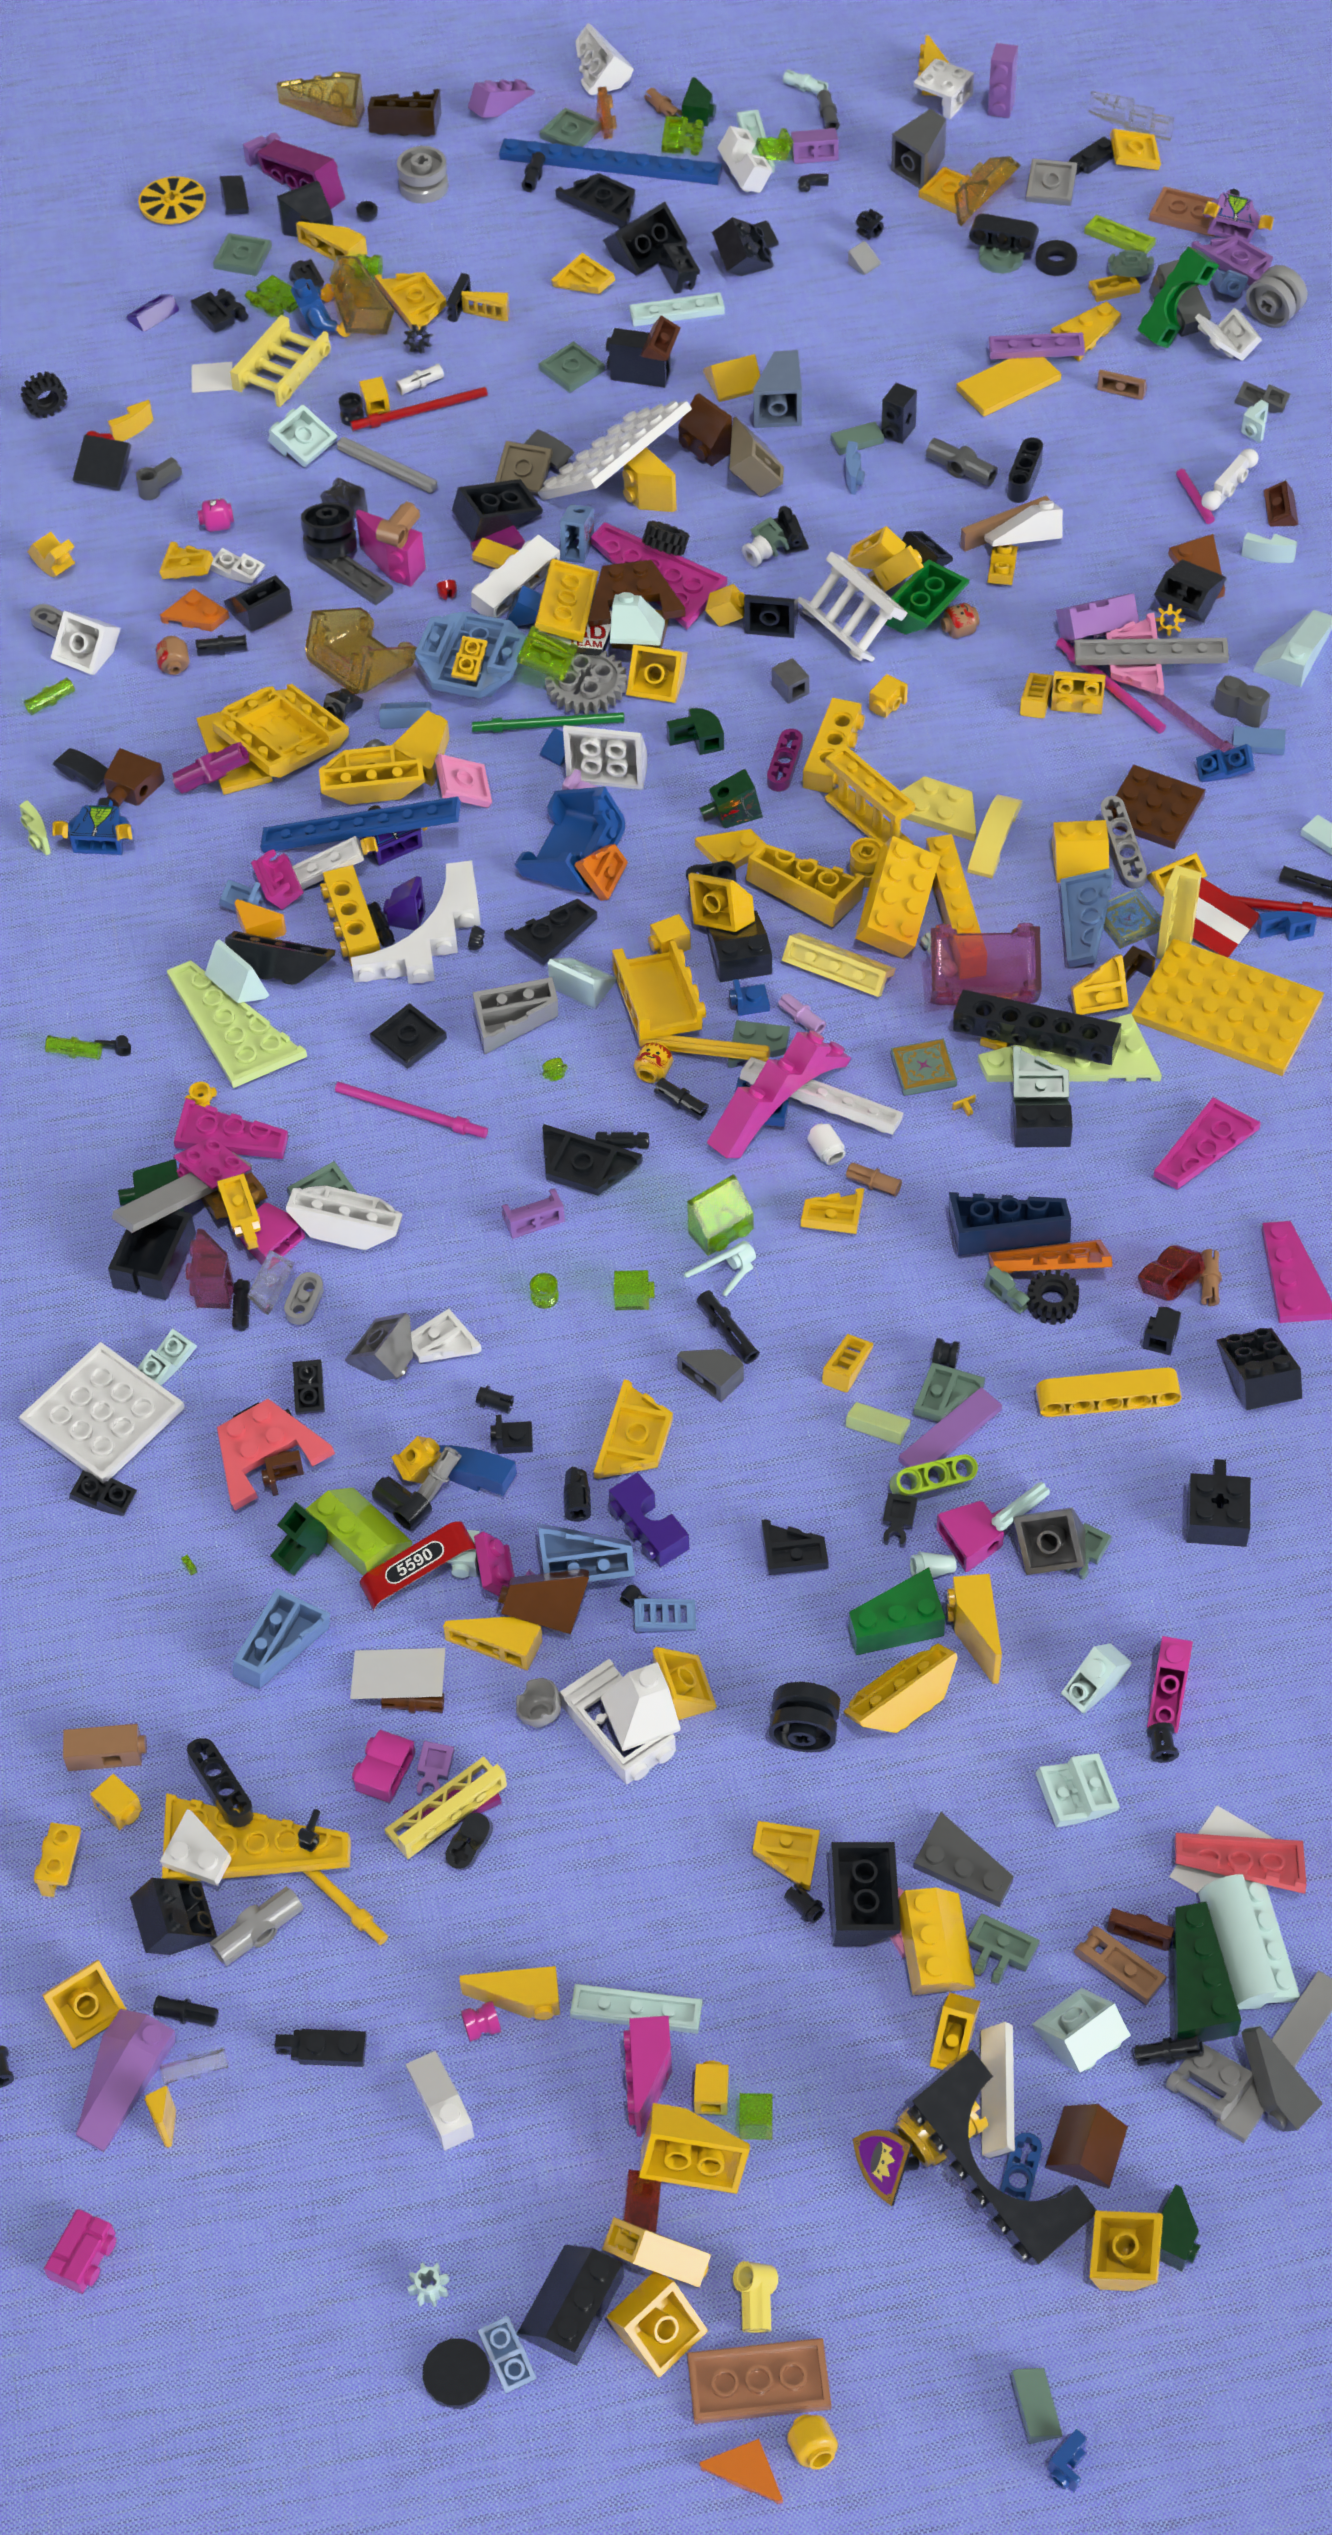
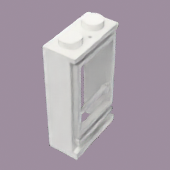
M608 1659L561 1690V1706L627 1785L633 1780L638 1781L645 1777L649 1769L658 1763L663 1764L667 1762L676 1752L675 1736L671 1734L645 1743L624 1758L597 1726L605 1722V1719L608 1718L607 1713L598 1714L594 1721L586 1713L585 1710L601 1700V1696L623 1678L614 1667L613 1662Z

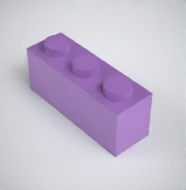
M996 43L990 66L989 116L1010 118L1015 103L1017 45Z

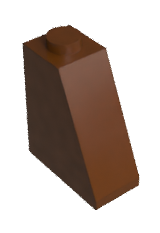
M577 1569L510 1577L508 1586L502 1585L497 1600L498 1603L502 1604L501 1614L571 1634L589 1580V1570Z

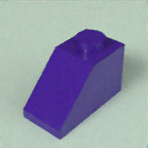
M415 876L394 888L390 899L385 900L383 913L387 915L389 926L416 930L421 926L426 912L422 877Z

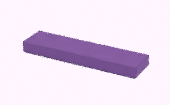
M1083 332L989 336L988 339L990 359L1084 356L1085 354Z
M982 1387L979 1388L901 1453L898 1461L907 1468L944 1459L1002 1410V1404Z

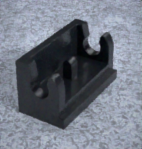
M685 243L663 244L659 267L674 294L681 293L682 285L686 281H689L688 287L692 290L695 286L697 275L700 274V269Z

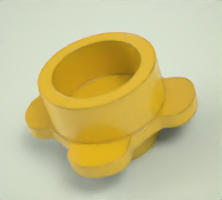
M200 1081L190 1086L189 1095H186L185 1099L194 1100L196 1105L206 1107V1105L210 1106V1101L217 1095V1091L206 1082Z

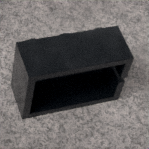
M176 1210L133 1233L126 1229L108 1267L113 1288L137 1293L141 1289L142 1295L166 1300L196 1234L192 1214Z

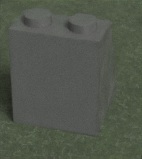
M929 109L892 133L891 171L921 189L935 175L945 157L947 119Z

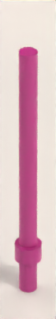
M1064 638L1058 639L1056 646L1067 654V658L1075 665L1074 647ZM1080 665L1088 673L1105 674L1095 665ZM1106 675L1105 688L1158 733H1162L1166 729V725Z
M337 1082L335 1092L452 1128L453 1132L462 1135L468 1133L485 1139L488 1134V1128L470 1123L469 1119L460 1116L454 1118L342 1082Z

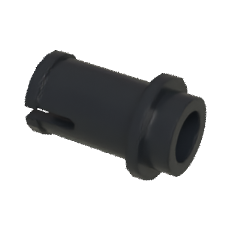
M487 1385L486 1388H479L476 1403L480 1404L481 1408L487 1406L509 1414L511 1411L510 1406L512 1407L514 1403V1396L491 1390V1387Z
M795 1883L794 1888L791 1886L785 1893L784 1898L803 1914L802 1919L804 1921L815 1923L824 1914L825 1909L822 1907V1902L814 1900L799 1883Z

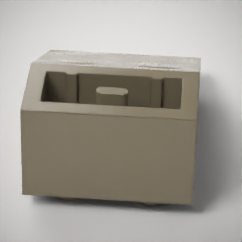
M735 416L732 423L729 469L735 476H738L745 482L750 490H753L762 497L783 484L784 466L768 446Z

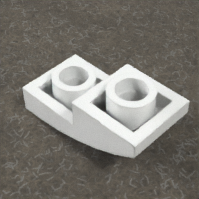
M222 548L213 558L210 570L235 581L253 583L265 568V564L245 553L238 557Z

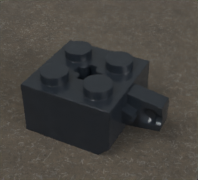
M1214 1459L1212 1475L1190 1473L1187 1494L1186 1543L1247 1547L1250 1533L1251 1477L1226 1476V1460Z

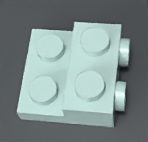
M302 404L298 409L295 410L293 408L290 410L281 423L276 422L269 429L268 442L285 457L290 454L305 468L336 442L338 436Z

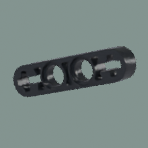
M207 1738L191 1741L187 1746L189 1764L225 1821L233 1827L248 1825L254 1816L251 1800L214 1743ZM201 1752L207 1755V1759L203 1760ZM213 1769L221 1770V1773L215 1776L206 1774ZM226 1788L234 1790L233 1793L229 1795L218 1794L221 1790ZM235 1804H237V1808L240 1811V1813H238V1811L233 1810V1806Z

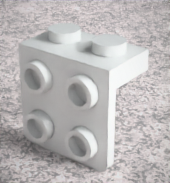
M1233 308L1219 325H1216L1200 314H1197L1195 317L1199 322L1197 326L1199 330L1206 336H1210V344L1217 350L1222 348L1223 352L1230 358L1235 356L1243 361L1262 341L1261 337L1236 308Z

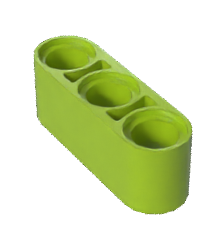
M962 1454L907 1467L893 1474L889 1486L893 1494L913 1496L955 1486L973 1479L977 1474L978 1464L972 1456ZM957 1462L965 1465L967 1470L965 1477L957 1473ZM929 1469H934L938 1473V1483H933L929 1479ZM902 1475L910 1479V1490H906L901 1486L900 1478Z

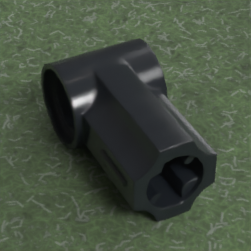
M389 1476L382 1477L371 1492L372 1498L391 1511L398 1523L409 1531L413 1530L432 1511L431 1504L422 1494L416 1491L413 1493L409 1492Z

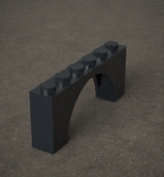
M973 2049L964 2051L904 2101L909 2107L907 2114L918 2127L923 2126L929 2133L928 2141L934 2150L939 2154L944 2153L951 2162L949 2169L954 2176L961 2182L965 2180L972 2189L970 2196L980 2208L983 2209L985 2207L993 2217L990 2221L994 2228L1002 2236L1007 2235L1014 2244L1012 2251L1017 2258L1024 2264L1028 2262L1029 2265H1039L1093 2218L1097 2210L1078 2185H1069L1055 2195L1045 2199L1026 2201L1001 2192L983 2176L971 2152L969 2120L977 2096L993 2075Z

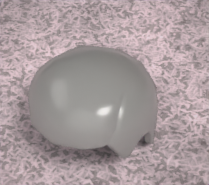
M545 1678L532 1679L526 1683L525 1692L516 1697V1714L523 1724L541 1728L550 1724L559 1716L562 1700L558 1688L551 1680Z

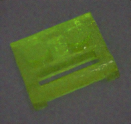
M531 626L516 662L563 682L578 649V645L571 643V645L539 632V628Z

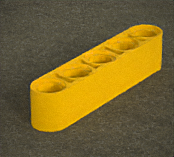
M1173 1368L1050 1378L1040 1381L1035 1387L1040 1414L1045 1417L1164 1407L1177 1404L1182 1398L1177 1372Z

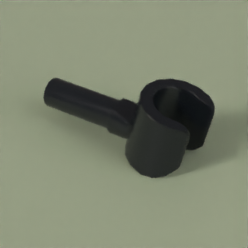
M119 1035L116 1037V1040L94 1041V1046L115 1048V1053L119 1056H129L131 1054V1044L128 1043V1038L125 1035Z
M629 1585L621 1593L620 1602L627 1607H632L634 1599L649 1597L643 1595L637 1586Z
M318 1809L313 1810L306 1828H301L298 1832L299 1846L310 1852L316 1849L320 1839L319 1834L314 1833V1828L320 1815Z

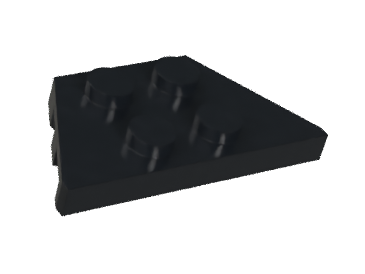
M597 173L589 176L587 179L573 182L574 187L563 190L562 187L555 189L557 198L615 225L623 227L629 223L636 197L635 189L612 178Z
M546 1124L542 1127L546 1180L598 1196L641 1165L643 1161L642 1154Z

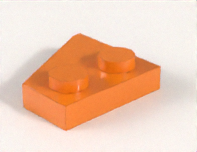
M193 588L162 612L160 619L164 624H168L171 620L182 622V627L199 628L212 632L229 619V612Z
M610 844L576 862L574 866L599 900L603 901L609 900L628 861L615 844Z

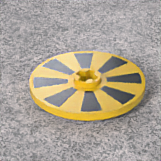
M181 176L165 177L153 181L142 190L138 200L141 213L153 222L178 224L191 220L201 213L206 205V193L204 188L193 179Z

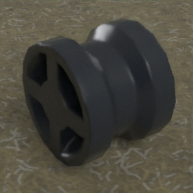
M937 1338L932 1362L956 1369L960 1342L953 1341L952 1343H947L944 1339Z

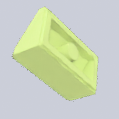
M859 1402L853 1405L846 1416L847 1428L901 1445L911 1423L910 1419Z

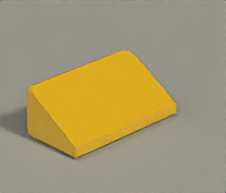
M1197 852L1147 875L1148 881L1161 897L1165 894L1166 885L1176 865L1201 872L1202 878L1207 877Z
M163 2086L146 2095L144 2100L164 2146L169 2148L173 2142L176 2108L168 2086Z

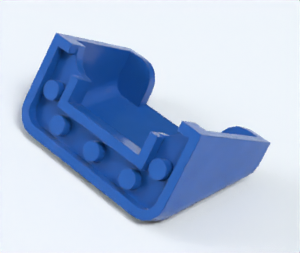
M606 787L555 791L547 806V812L554 822L553 828L537 857L533 852H522L515 866L525 878L577 893H590L593 890L574 865L606 845L615 844L617 846L625 831V818Z

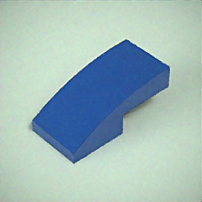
M1297 911L1259 913L1256 932L1259 939L1284 933L1288 941L1314 936L1317 918L1314 914Z

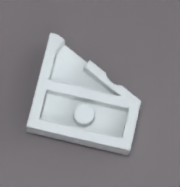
M447 1309L411 1332L413 1356L419 1363L481 1352L480 1343L450 1309Z

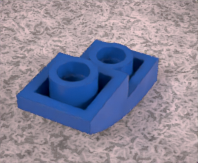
M1248 744L1226 752L1217 749L1196 757L1201 782L1231 778L1255 770L1252 749Z

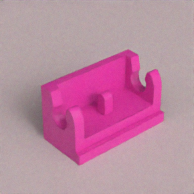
M270 850L259 859L253 860L251 864L266 899L283 910L304 894L289 857L283 853L275 860L269 861L276 855L275 850Z

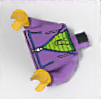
M1230 189L1227 193H1221L1218 200L1207 201L1202 212L1205 218L1211 217L1207 230L1208 234L1224 238L1238 236L1247 242H1250L1255 230H1272L1274 217L1259 216L1253 207V201L1249 198L1241 197L1237 189Z

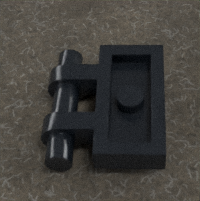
M224 288L218 290L217 296H214L210 291L190 300L192 309L215 333L235 324L234 317L240 318L242 321H246L249 317L246 308L240 302H236L235 296Z

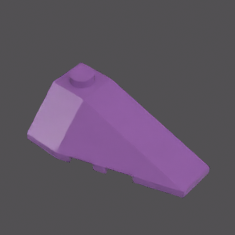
M124 2009L119 2010L102 2036L76 2132L78 2138L105 2152L174 2046L175 2030L148 2014Z

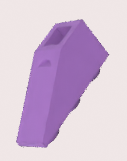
M501 79L499 82L490 80L475 82L468 109L482 118L498 117L533 95L535 90L528 87L527 82L520 79H515V81Z

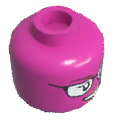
M223 498L204 501L202 503V510L197 511L200 525H205L206 530L209 532L227 530L230 528L231 523L234 522L231 503H227Z

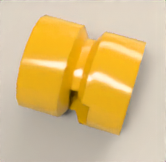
M867 837L860 838L851 845L849 875L855 876L858 873L865 876L864 887L866 888L870 886L879 851L883 846L878 840Z

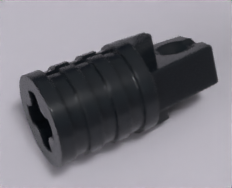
M572 1466L565 1474L564 1512L568 1520L580 1522L587 1520L591 1516L590 1487L586 1471Z

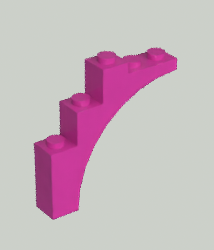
M815 1031L797 1032L783 1058L779 1060L768 1059L754 1085L737 1088L709 1137L707 1144L725 1158H741L763 1124L784 1101L818 1075L835 1068L846 1067L851 1057L844 1053L845 1049L840 1044L833 1041L824 1043V1037Z

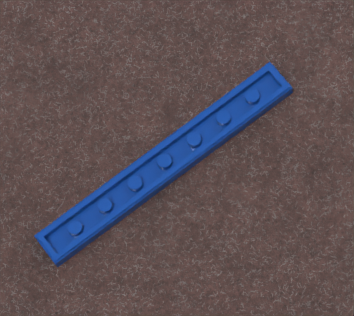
M456 796L263 827L260 848L263 853H266L270 850L279 851L348 840L354 836L361 838L459 822L461 801Z

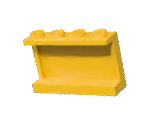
M675 940L669 941V951L666 953L632 959L626 958L623 948L612 950V970L639 1041L702 1030V1018H706L704 1002H699L698 987L696 984H692L690 967H685L684 952L682 949H678Z

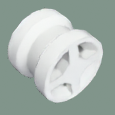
M760 535L755 537L751 544L747 543L742 547L744 558L753 567H757L763 559H768L773 554L769 542Z

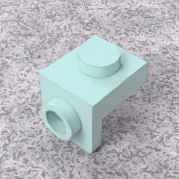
M1260 400L1254 406H1250L1246 413L1243 414L1241 433L1258 443L1264 439L1269 403Z

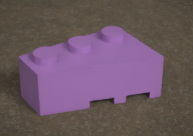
M1134 593L1056 610L1061 638L1069 639L1070 643H1074V640H1085L1084 637L1093 635L1094 638L1106 636L1108 631L1120 629L1127 623L1132 621L1135 623L1139 622Z

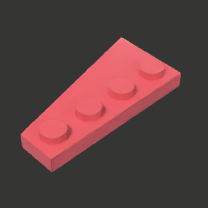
M1190 1833L1175 1834V1864L1226 1876L1243 1874L1244 1880L1303 1894L1306 1892L1303 1841Z

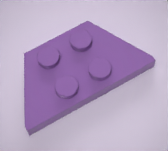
M1238 236L1225 239H1211L1208 245H1201L1199 241H1194L1191 245L1192 248L1200 250L1219 264V269H1223L1226 272L1227 270H1232L1248 277L1246 284L1250 286L1271 267L1273 256Z

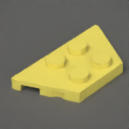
M926 776L901 791L915 803V811L904 819L975 842L976 824L972 791Z

